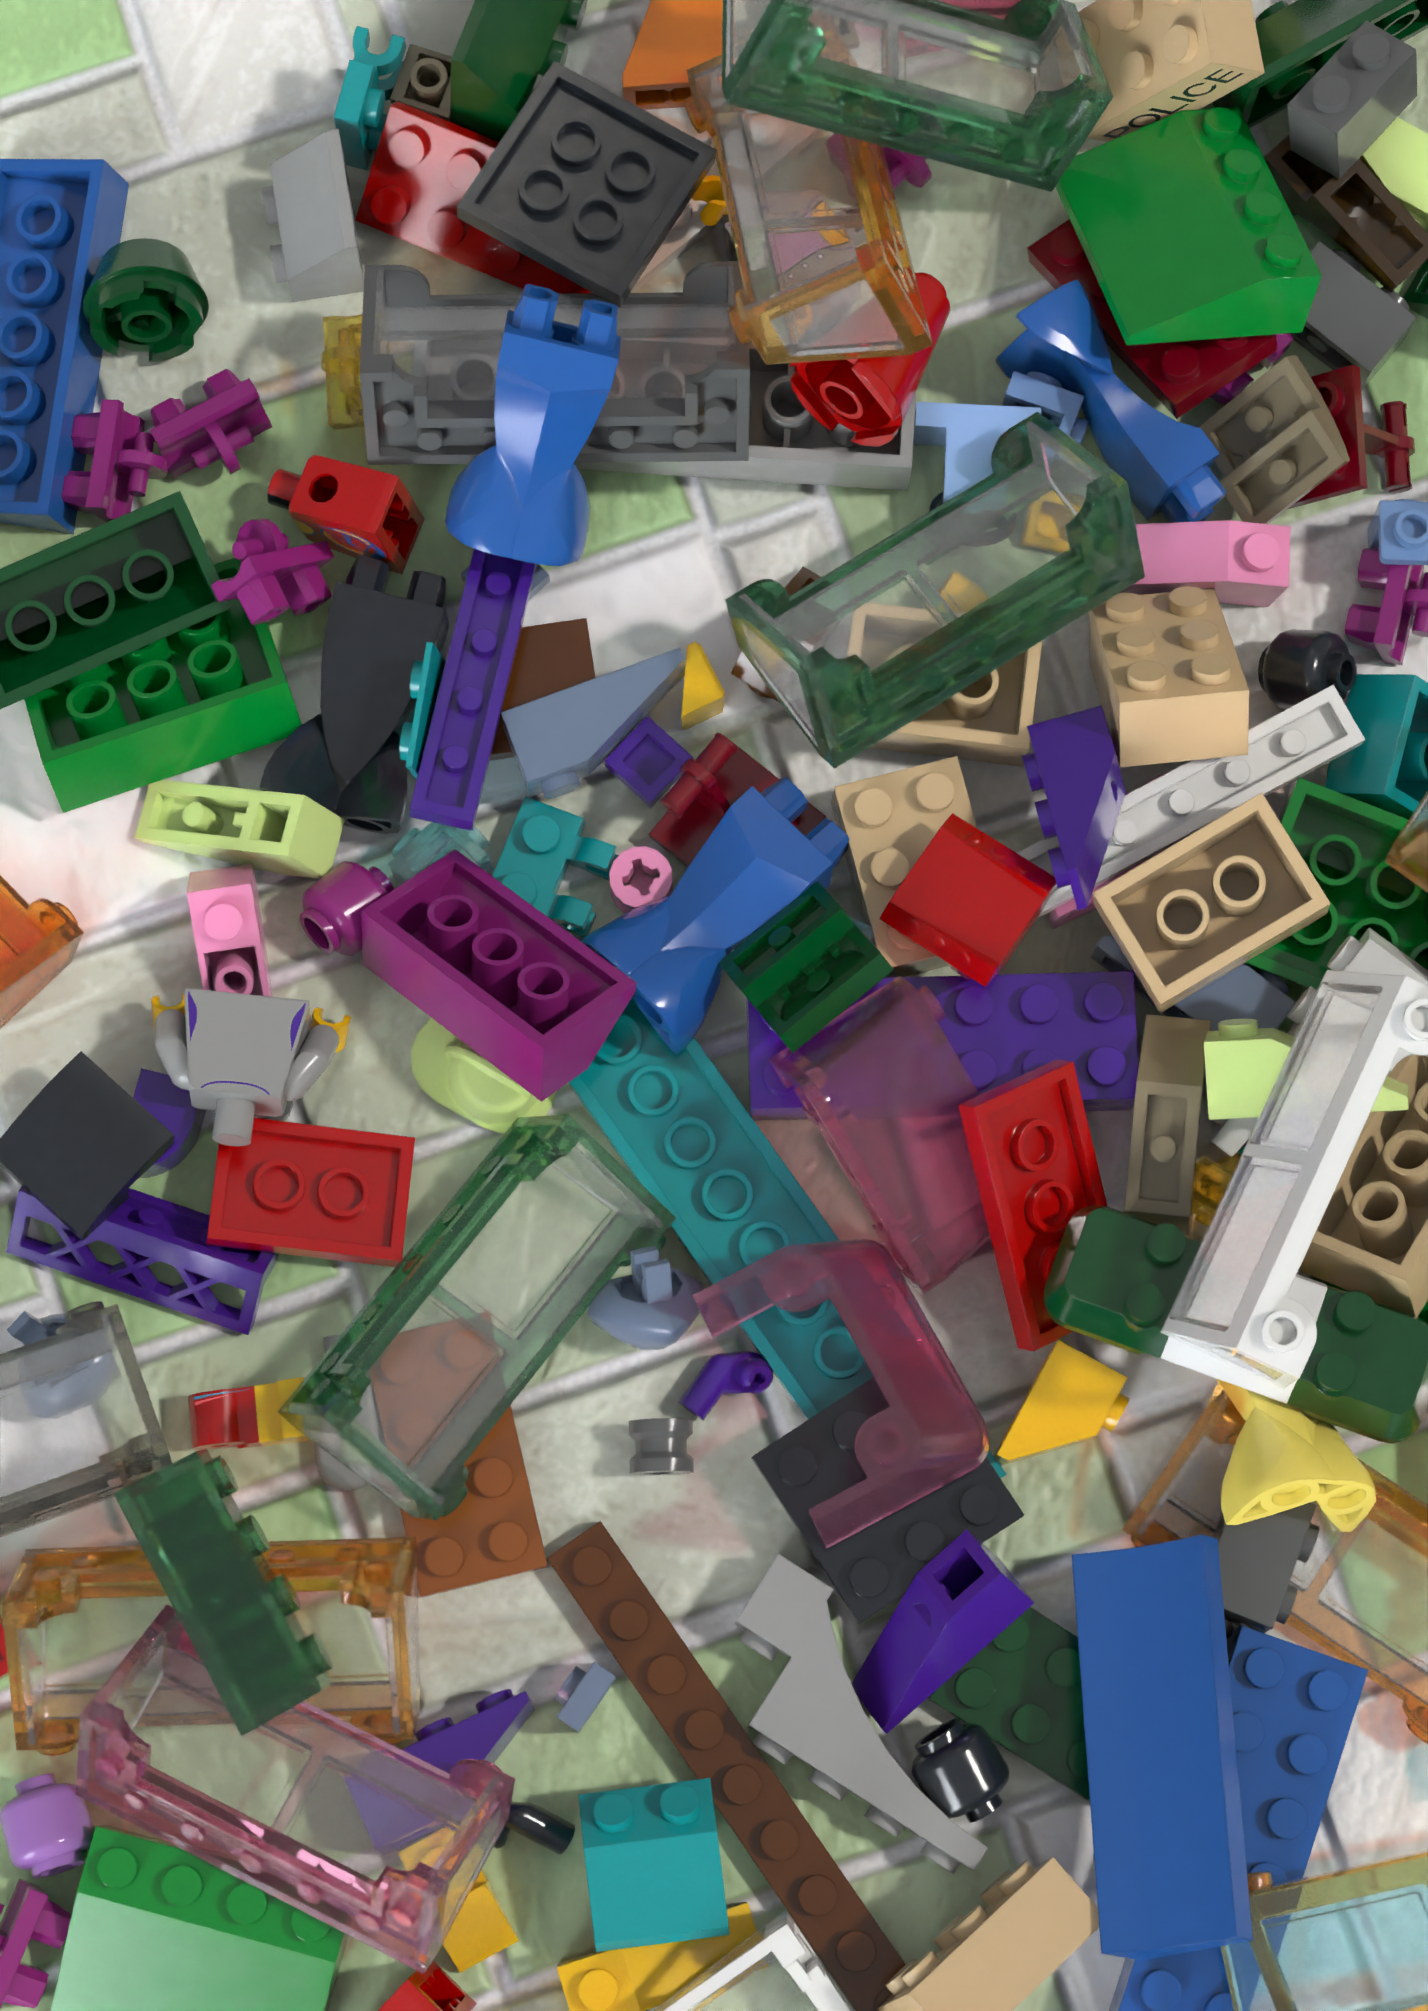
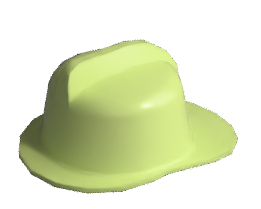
M430 1018L416 1035L411 1050L412 1072L421 1090L437 1103L480 1127L497 1133L522 1132L538 1124L551 1109L556 1092L541 1102L433 1018Z

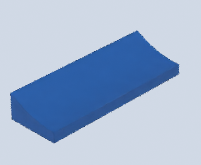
M0 159V523L74 534L77 510H74L62 500L64 477L69 471H84L86 454H81L73 447L71 438L74 416L93 413L103 349L95 342L91 335L90 324L83 311V301L103 255L110 248L120 243L129 183L104 159Z
M1201 1534L1141 1547L1073 1554L1072 1566L1101 1954L1142 1961L1253 1941L1218 1539Z

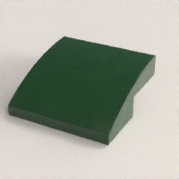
M818 881L718 963L792 1053L894 970L881 952L854 924L843 908Z

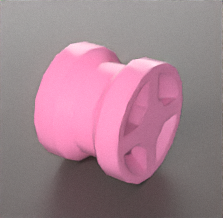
M646 846L632 847L623 851L613 861L609 872L611 896L616 907L624 914L672 894V869L667 858L658 850ZM643 872H646V873H648V874L651 875V876H656V875H657L658 877H656V878H651V877H649L648 875L643 874Z

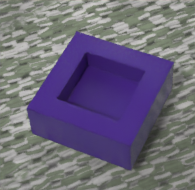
M646 716L604 760V766L651 808L683 775L680 767L688 758L694 759V757L651 718Z

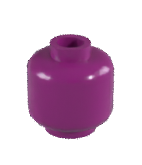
M344 861L303 893L302 907L304 912L300 914L301 925L311 941L323 952L332 954L336 951L346 956L356 955L362 950L361 911L394 890V887L389 878L377 867L372 866L366 869L356 862Z

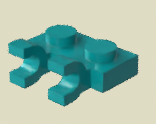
M356 26L353 36L354 59L349 60L334 113V122L336 129H339L346 165L367 170L372 150L377 151L387 118L386 114H382L384 102L390 100L404 62L402 60L406 50L405 37L392 34L388 49L382 54H372L367 50L370 43L369 29ZM392 73V75L386 79H378L379 76H384Z
M525 796L492 876L566 931L585 937L589 934L596 918V913L592 912L593 905L571 896L557 895L569 864L610 881L609 872L613 861L619 856L615 854L617 847L598 839L582 838L581 834L586 825L584 818Z

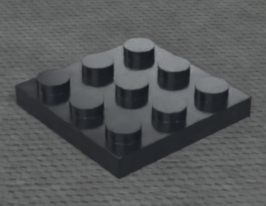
M554 61L458 203L457 218L620 308L716 160L717 150Z
M916 1350L751 1457L858 1624L903 1596L916 1574L966 1529L984 1543L1024 1516L1022 1510Z

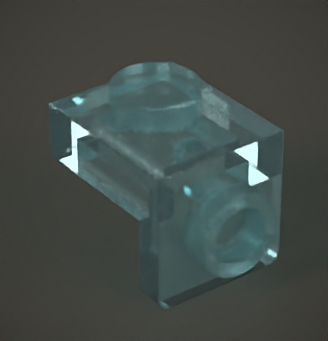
M431 822L422 831L419 828H414L403 836L392 851V856L395 858L388 863L395 881L400 885L454 849L487 873L493 869L488 854L485 852L490 843L475 826L473 831L434 822Z

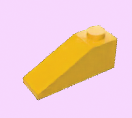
M748 1902L727 1909L730 1935L601 1952L595 1951L559 1963L557 1971L569 2010L646 2011L660 2006L756 1932ZM765 1956L733 1979L768 1967Z

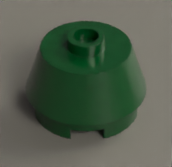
M147 238L124 241L110 248L103 255L83 301V311L90 324L91 335L102 349L115 356H118L117 350L119 347L130 351L149 352V362L168 360L190 350L194 346V334L203 325L209 310L207 296L187 256L179 248L168 242Z

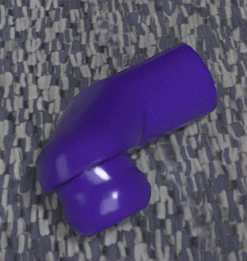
M743 1351L715 1354L707 1360L678 1403L704 1421L723 1394H759L765 1391L773 1381V1370L768 1362L756 1352Z

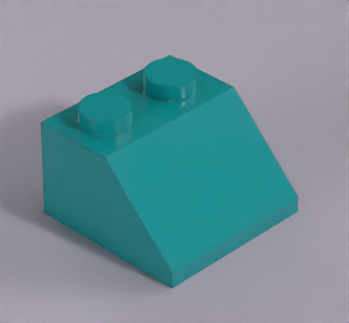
M1357 674L1355 684L1349 691L1345 705L1364 736L1365 741L1359 747L1330 761L1325 787L1428 827V683L1417 675Z
M710 1778L578 1795L596 1952L730 1935Z

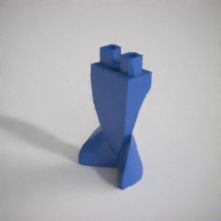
M1074 280L1064 284L1017 313L1016 318L1027 329L996 358L995 362L1004 374L1011 379L1014 371L1027 375L1029 372L1044 373L1057 379L1062 384L1063 389L1084 396L1081 408L1086 420H1089L1088 425L1104 460L1129 499L1147 521L1160 512L1169 523L1206 521L1214 512L1212 507L1221 501L1227 493L1210 470V467L1220 453L1201 428L1177 422L1157 411L1136 395L1115 375L1112 370L1110 354L1101 324L1081 283L1078 280Z
M527 284L515 306V311L508 310L501 341L495 385L494 422L496 445L478 454L458 475L450 492L445 523L450 534L464 545L474 549L528 563L563 566L577 562L583 555L589 531L591 506L587 488L582 475L573 463L586 443L612 387L621 343V337L617 336L618 307L615 304L594 299L584 300L578 326L553 321L559 294L548 288Z
M787 777L769 786L762 793H759L753 786L750 787L730 806L686 869L670 896L630 910L586 935L581 940L582 943L636 982V992L632 996L633 1000L668 1048L676 1055L690 1043L704 1023L721 981L723 969L718 963L815 882L818 881L826 890L831 883L832 869L848 850L850 840L848 835L832 820L825 818L806 836L792 824L807 809L808 800L803 792Z

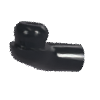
M489 1801L478 1810L481 1816L473 1826L474 1837L497 1849L505 1845L510 1830H513L557 1854H562L568 1848L575 1832L574 1824L530 1802Z

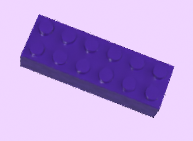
M1134 971L996 975L986 987L975 980H967L962 976L883 978L794 1053L790 1051L746 998L749 1112L754 1121L960 1115L959 1104L1056 1059L1074 1062L1085 1112L1132 1110L1134 1107L1138 1075Z

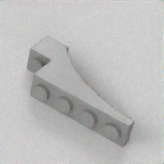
M778 1554L735 1621V1624L745 1629L744 1634L739 1640L743 1644L772 1662L778 1652L790 1658L748 1724L749 1727L759 1733L752 1744L784 1765L787 1764L792 1755L814 1768L808 1780L841 1802L849 1791L870 1804L864 1817L898 1838L905 1827L927 1842L920 1853L952 1874L955 1873L960 1863L974 1871L988 1847L951 1821L915 1786L888 1752L862 1709L844 1668L830 1620L827 1600L834 1589Z

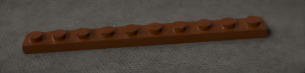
M599 1521L550 1555L547 1560L696 1778H710L714 1804L856 2011H879L878 2008L892 1995L885 1986L886 1983L905 1966V1963L756 1746L752 1744V1740L607 1529Z

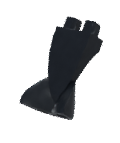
M357 556L346 582L336 581L328 612L321 662V714L316 715L299 726L273 752L264 769L259 787L263 791L305 795L345 820L343 826L382 834L398 833L404 821L408 783L407 768L405 767L406 761L401 760L399 755L400 735L397 732L417 700L411 698L410 678L414 662L416 660H424L426 642H433L440 653L442 651L449 627L445 608L447 584L445 577L424 571H413L406 598L386 594L385 590L391 572L390 566L380 560Z

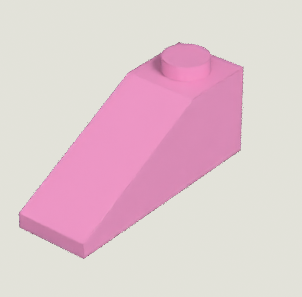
M1232 520L1091 526L1088 529L1086 590L1144 595L1172 592L1174 589L1185 586L1198 587L1200 589L1214 588L1219 603L1269 607L1289 587L1291 526Z

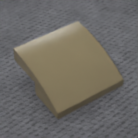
M1297 355L1283 358L1198 427L1203 430L1220 453L1214 461L1224 475V478L1219 482L1226 490L1225 496L1242 522L1269 524L1350 461L1336 423L1320 392Z

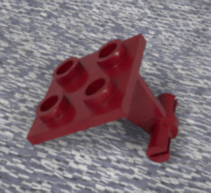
M1350 365L1312 376V381L1336 423L1350 461L1288 509L1368 488L1365 454L1378 455L1384 458L1385 491L1401 493L1411 490L1409 456L1415 453V442L1413 437L1408 436L1407 404H1403L1401 401H1393L1380 405L1383 429L1380 430L1363 423L1360 367Z
M717 732L715 737L695 760L688 758L680 767L683 775L665 797L660 800V803L668 811L651 830L649 837L688 868L731 805L750 787L753 786L759 793H762L780 779L727 737ZM808 802L807 809L792 824L806 836L826 818V815Z

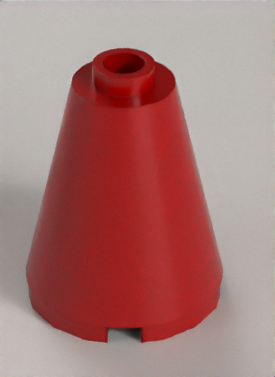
M903 272L802 347L791 360L790 366H795L796 372L790 378V383L803 407L820 424L831 431L838 424H841L856 432L850 440L851 442L862 446L876 447L890 442L902 426L949 316L950 303L944 286L930 274Z

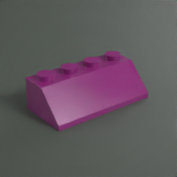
M456 849L361 911L362 965L541 1102L588 1069L636 992V982Z

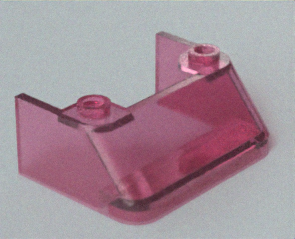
M853 1239L785 1246L692 1295L712 1338L774 1305L786 1311L801 1312L811 1309L830 1298L889 1403V1408L867 1419L856 1434L855 1454L867 1479L808 1510L826 1549L977 1468L986 1458L990 1446L986 1423L893 1257L882 1244L870 1239Z

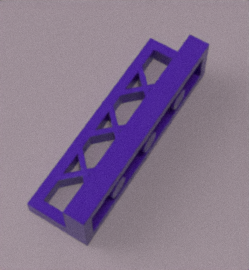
M23 1186L19 1189L6 1249L7 1253L249 1335L255 1323L264 1284L278 1260L279 1253L206 1245L210 1215L128 1188L129 1198L82 1241ZM30 1218L52 1224L63 1241L51 1245L28 1237ZM97 1240L111 1244L124 1261L115 1265L98 1261L87 1244ZM158 1261L172 1265L185 1282L175 1286L159 1282L148 1265ZM222 1282L245 1290L242 1309L218 1302L209 1286Z

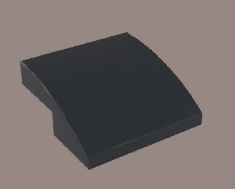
M80 1051L40 1091L0 1138V1166L76 1236L84 1241L129 1198L128 1188L175 1144L174 1134Z

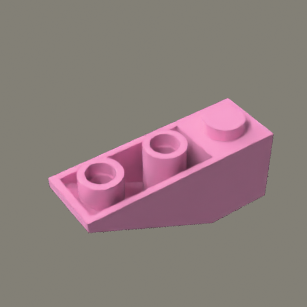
M253 864L190 872L187 899L203 990L273 997Z

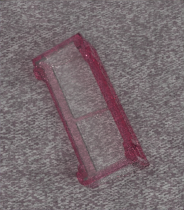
M166 1604L80 1714L76 1795L424 1974L438 1954L509 1818L515 1778L503 1773L495 1764L481 1759L460 1760L456 1762L449 1774L222 1660L221 1645L213 1626L199 1616L187 1615Z

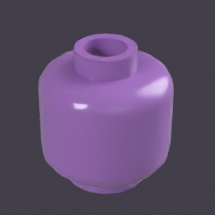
M52 1773L35 1776L16 1784L15 1788L18 1796L6 1802L0 1811V1823L13 1865L19 1869L31 1870L33 1878L37 1879L60 1874L84 1864L83 1853L90 1848L94 1828L82 1789L71 1783L56 1784L54 1774Z

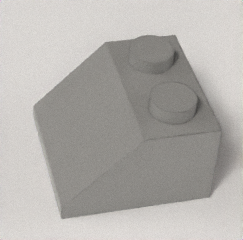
M339 129L328 130L270 163L273 186L262 188L267 224L279 223L282 244L270 246L276 283L288 281L293 302L364 291V275Z

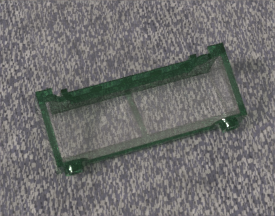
M723 0L722 91L727 104L1049 192L1054 190L1114 97L1075 3L1065 0H1020L1012 6L1004 19L938 0Z
M1039 412L1012 426L999 437L991 455L993 474L788 597L786 589L779 582L773 579H761L725 599L738 647L819 755L834 769L1145 577L1127 480Z
M569 1114L518 1117L403 1257L402 1262L394 1268L283 1404L278 1413L298 1431L409 1515L437 1521L440 1516L445 1517L452 1513L462 1503L468 1493V1487L465 1485L469 1471L463 1464L589 1307L599 1289L612 1278L619 1267L631 1265L630 1251L656 1246L660 1252L666 1243V1237L663 1234L676 1217Z

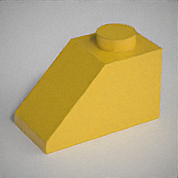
M1058 1340L1052 1346L994 1457L1000 1464L1006 1465L1089 1441L1098 1434L1101 1427L1112 1432L1130 1399L1120 1393L1128 1377Z

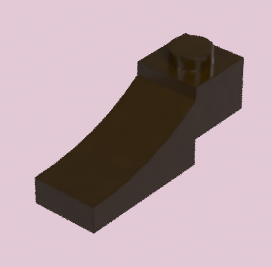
M1289 135L1264 156L1292 216L1298 214L1328 235L1371 273L1385 289L1390 292L1395 290L1428 259V233L1360 159L1338 179L1290 150Z

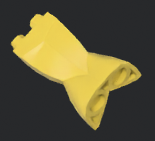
M1216 1379L1246 1421L1236 1439L1222 1482L1221 1510L1226 1525H1239L1317 1501L1325 1515L1341 1532H1352L1374 1506L1376 1490L1367 1469L1340 1436L1335 1426L1307 1416L1297 1407Z

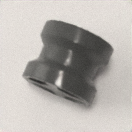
M652 1418L629 1421V1436L635 1441L636 1454L629 1460L630 1474L680 1475L694 1473L693 1458L687 1453V1439L693 1434L692 1419Z

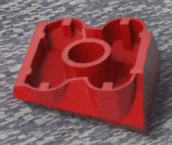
M952 813L894 893L879 919L897 930L899 934L912 943L919 944L950 964L951 969L965 979L975 980L986 987L1002 970L1043 911L1057 883L1053 875Z

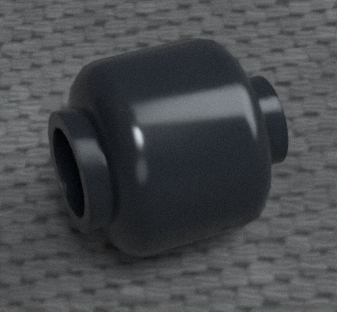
M1291 629L1279 633L1270 645L1264 649L1258 664V680L1261 688L1267 693V696L1274 705L1283 710L1300 703L1333 684L1342 700H1344L1348 691L1353 688L1357 677L1356 662L1353 656L1350 655L1348 646L1339 635L1322 630Z
M952 1719L927 1733L915 1744L918 1755L912 1763V1775L925 1796L949 1819L965 1815L970 1823L976 1822L995 1811L1002 1804L1003 1800L998 1793L1008 1782L1010 1770L989 1734L981 1725L972 1723L963 1725L960 1719Z

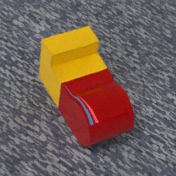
M304 1377L278 1380L277 1383L213 1390L189 1395L188 1406L192 1449H217L237 1446L238 1449L313 1441L309 1382Z

